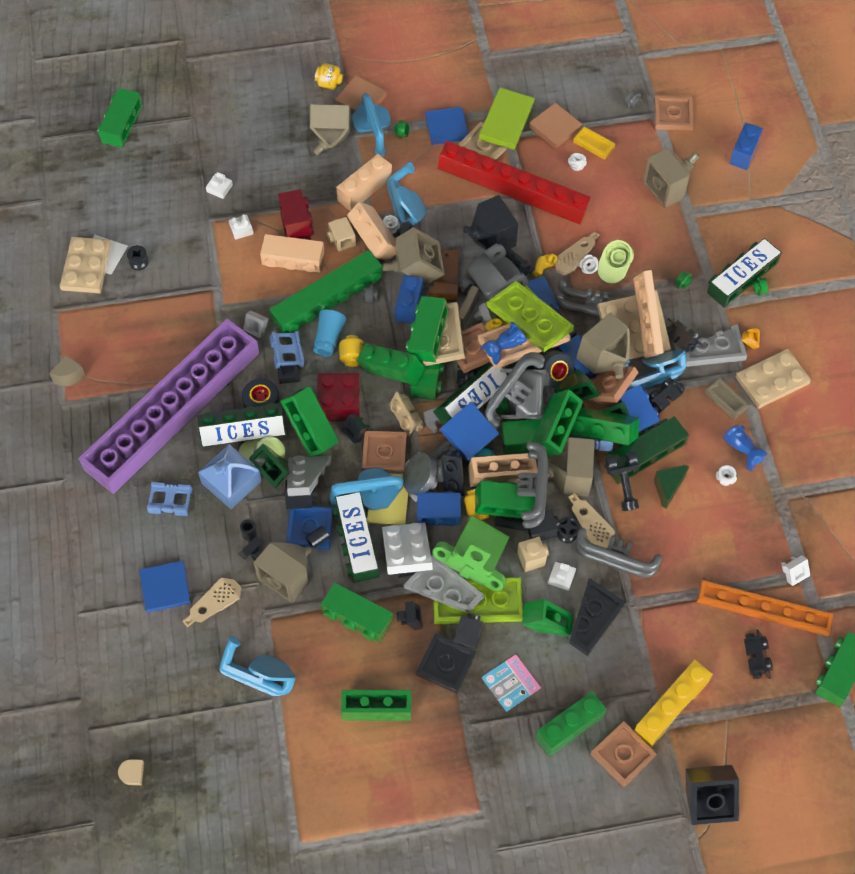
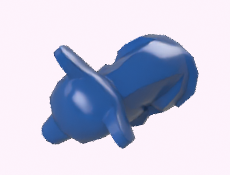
M512 322L510 328L501 333L496 340L487 341L481 348L485 350L488 356L492 357V361L496 365L500 362L501 350L522 345L527 341V338L516 324Z
M736 425L725 433L723 439L728 445L747 454L746 467L749 471H752L756 464H760L764 460L767 452L759 447H755L753 440L745 433L743 425Z

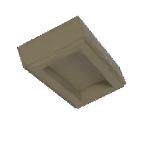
M472 286L459 310L462 330L479 299L478 287Z
M721 378L717 379L704 391L732 420H735L749 407V404Z

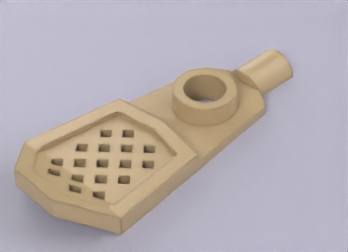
M593 232L589 237L581 238L558 255L557 263H555L556 272L566 275L575 271L580 261L595 246V240L600 234Z
M575 493L570 495L568 498L573 503L572 511L581 528L586 529L588 541L607 548L611 536L615 534V530L587 501L580 500ZM585 510L587 514L582 515L580 514V511Z
M220 578L190 609V615L182 622L187 628L195 621L202 623L217 612L238 601L242 588L233 579ZM206 608L207 611L205 614H200V609Z

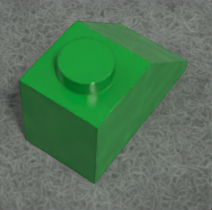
M546 599L524 603L522 625L536 632L571 636L573 614Z

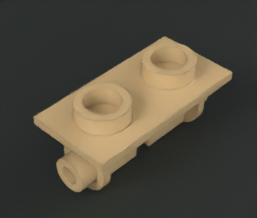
M396 392L389 405L391 411L398 419L404 432H407V437H410L413 430L421 431L424 428V423L417 412L410 413L415 408L409 397Z

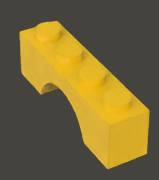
M694 660L642 718L634 732L652 748L681 711L709 683L713 674L698 661Z

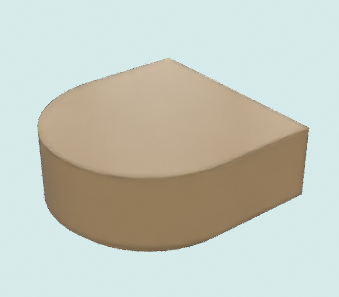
M124 761L118 769L121 781L127 785H142L144 761Z

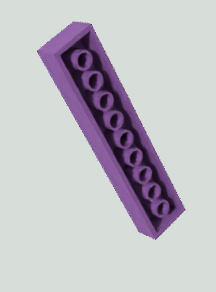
M226 319L78 458L83 470L114 494L259 355L257 341L229 319Z

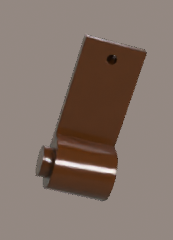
M441 250L445 275L436 279L434 286H430L429 297L445 298L447 303L457 302L459 250Z

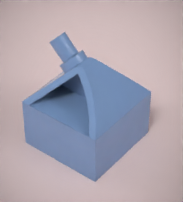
M230 444L198 472L201 483L230 509L237 505L262 481L259 469Z

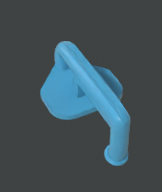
M364 93L361 105L351 117L352 123L358 132L373 131L376 140L375 154L384 156L386 150L384 148L382 128L390 125L391 118L386 108L373 103L371 96L368 93Z
M411 162L392 174L386 183L395 217L401 226L403 222L407 221L414 226L426 214L425 206L420 196L399 185L400 179L409 173H414L415 168ZM405 210H406V211L408 212V214L411 216V217L408 218V219H407V215H406Z
M685 350L667 351L653 358H643V364L656 367L657 371L634 378L627 390L637 385H641L642 389H646L663 383L669 377L672 379L678 377L687 366ZM678 361L676 366L667 369L663 368L664 365Z
M381 468L367 469L359 474L358 481L332 485L330 502L335 505V496L361 492L363 504L367 509H385L390 506L401 491L404 481L400 476H392Z
M234 636L228 638L219 667L223 675L272 696L286 695L291 692L296 675L285 662L272 656L260 655L250 663L248 669L231 662L236 647L240 646V641ZM273 681H284V684L282 686Z

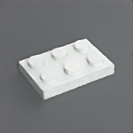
M425 523L382 527L388 574L432 570Z

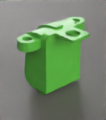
M471 515L454 546L443 541L438 542L433 549V555L448 567L459 572L460 576L466 579L470 578L491 590L500 591L506 583V578L494 569L509 536Z

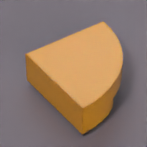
M753 328L744 331L741 341L752 349L759 348L760 330Z

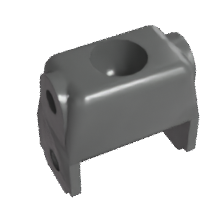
M496 243L467 268V273L476 283V286L487 301L515 281H518L523 286L529 284L526 276L523 273L521 274L513 262L505 257L506 251L502 244Z
M500 368V372L510 373L513 368ZM526 368L519 379L531 386L533 390L531 393H528L522 389L528 397L524 400L517 396L523 401L521 406L506 398L509 413L500 414L501 418L542 419L549 404L550 377L545 369Z

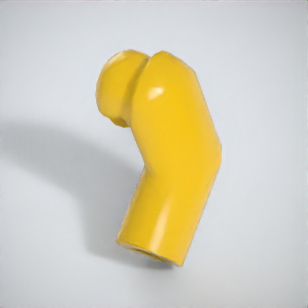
M552 253L539 257L534 267L535 270L532 273L533 276L537 278L542 277L544 269L552 267L557 263V256Z

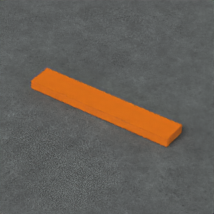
M706 580L701 581L697 598L698 603L824 636L830 635L833 613Z

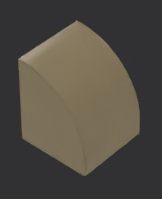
M67 356L49 373L53 383L59 386L75 385L85 377L82 366Z

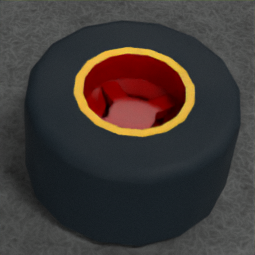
M548 349L546 352H541L540 354L545 358L544 366L542 368L534 366V369L547 370L550 377L549 387L556 388L574 372L572 358L568 354L556 349Z
M258 378L251 380L245 385L242 390V402L244 408L248 406H263L269 403L277 404L280 403V395L277 386L272 381Z

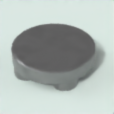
M421 452L415 454L408 461L403 473V485L408 493L417 496V493H426L429 489L433 490L437 486V458Z

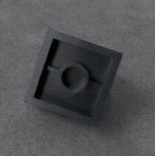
M500 195L478 203L472 225L465 226L463 232L468 234L476 244L485 250H488L496 243L507 244L511 249L517 243L518 222Z

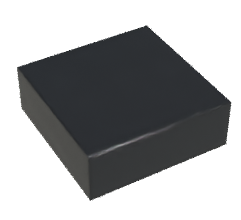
M298 365L280 366L278 368L279 384L300 382Z

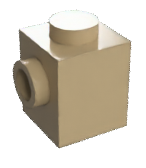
M347 217L335 219L328 223L329 231L326 234L329 242L334 243L337 252L356 246L355 233Z
M540 537L518 544L517 554L524 572L544 567L549 551L545 543L542 544Z

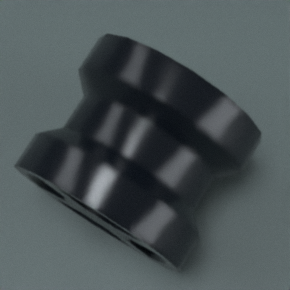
M136 245L128 249L127 258L130 267L138 271L145 269L149 264L145 248Z
M564 517L559 521L560 528L557 531V538L563 543H572L577 538L579 523L572 517Z

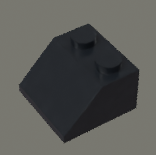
M732 765L685 769L686 795L692 825L739 821V778Z

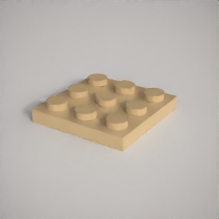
M656 290L655 298L663 352L671 350ZM636 295L597 304L601 320L611 312L629 327L630 351L628 360L643 357L644 350Z

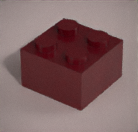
M301 189L279 193L280 213L286 237L311 240L314 230L312 215L308 210L307 196L303 197Z
M318 373L317 401L328 421H346L348 415L353 413L360 417L359 373Z

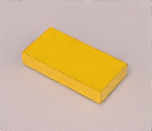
M585 126L574 137L573 143L604 160L610 155L616 145L614 142Z

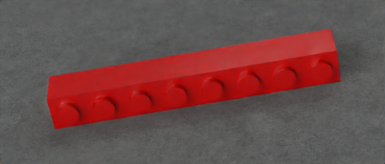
M446 141L439 155L437 169L577 224H581L591 198L449 141Z

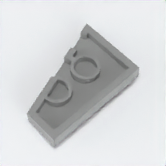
M738 324L731 326V329L727 331H718L709 338L703 337L698 339L703 346L697 343L693 352L685 351L686 367L745 361L747 353L743 341H741L742 337Z
M298 455L289 458L288 496L310 495L318 484L319 476L324 475L325 467L330 466L332 463L331 455L312 457Z
M434 555L431 556L432 570L416 571L404 584V588L466 613L471 612L484 598V594L453 569L445 565V563L435 558Z

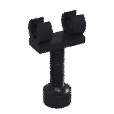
M633 451L625 453L628 464L626 466L617 467L615 456L605 457L607 474L619 473L621 476L625 497L624 501L621 502L622 511L639 508L638 499L633 498L628 471L639 469L637 454Z

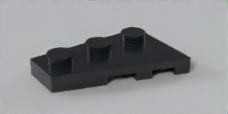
M589 578L569 644L588 656L621 612L626 602Z

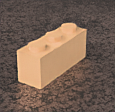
M379 154L374 156L336 187L338 202L349 211L358 202L363 203L387 183L388 178L392 175V164Z
M358 202L346 216L374 257L389 262L396 255V239L373 206Z
M265 234L260 253L262 265L282 267L289 270L297 269L307 272H320L324 257V243L321 241Z
M528 453L471 458L468 465L470 486H478L480 481L493 480L499 483H518V481H521L518 479L519 473H537L536 459H530Z

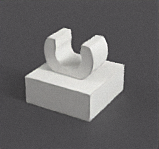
M217 172L206 186V191L224 199L233 185L232 180L225 178V175Z
M244 214L241 217H234L228 220L235 240L254 234L247 215Z
M802 555L798 558L791 557V562L788 564L781 563L783 572L786 573L787 582L792 586L810 576L808 559Z
M555 562L548 584L569 591L576 568L564 563Z

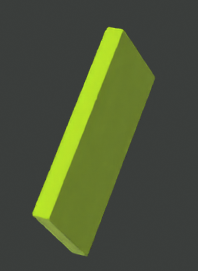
M500 87L481 129L479 139L515 150L535 98Z
M518 281L513 282L487 301V307L510 326L514 322L524 336L543 352H546L574 330L572 323Z
M521 577L506 578V583L500 591L491 590L471 579H465L484 594V598L470 613L480 615V620L485 621L484 623L522 622ZM433 600L434 624H459L461 615L467 616V613Z

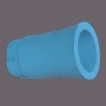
M321 310L319 312L318 328L313 349L316 354L323 357L333 355L347 320L343 314L334 310Z

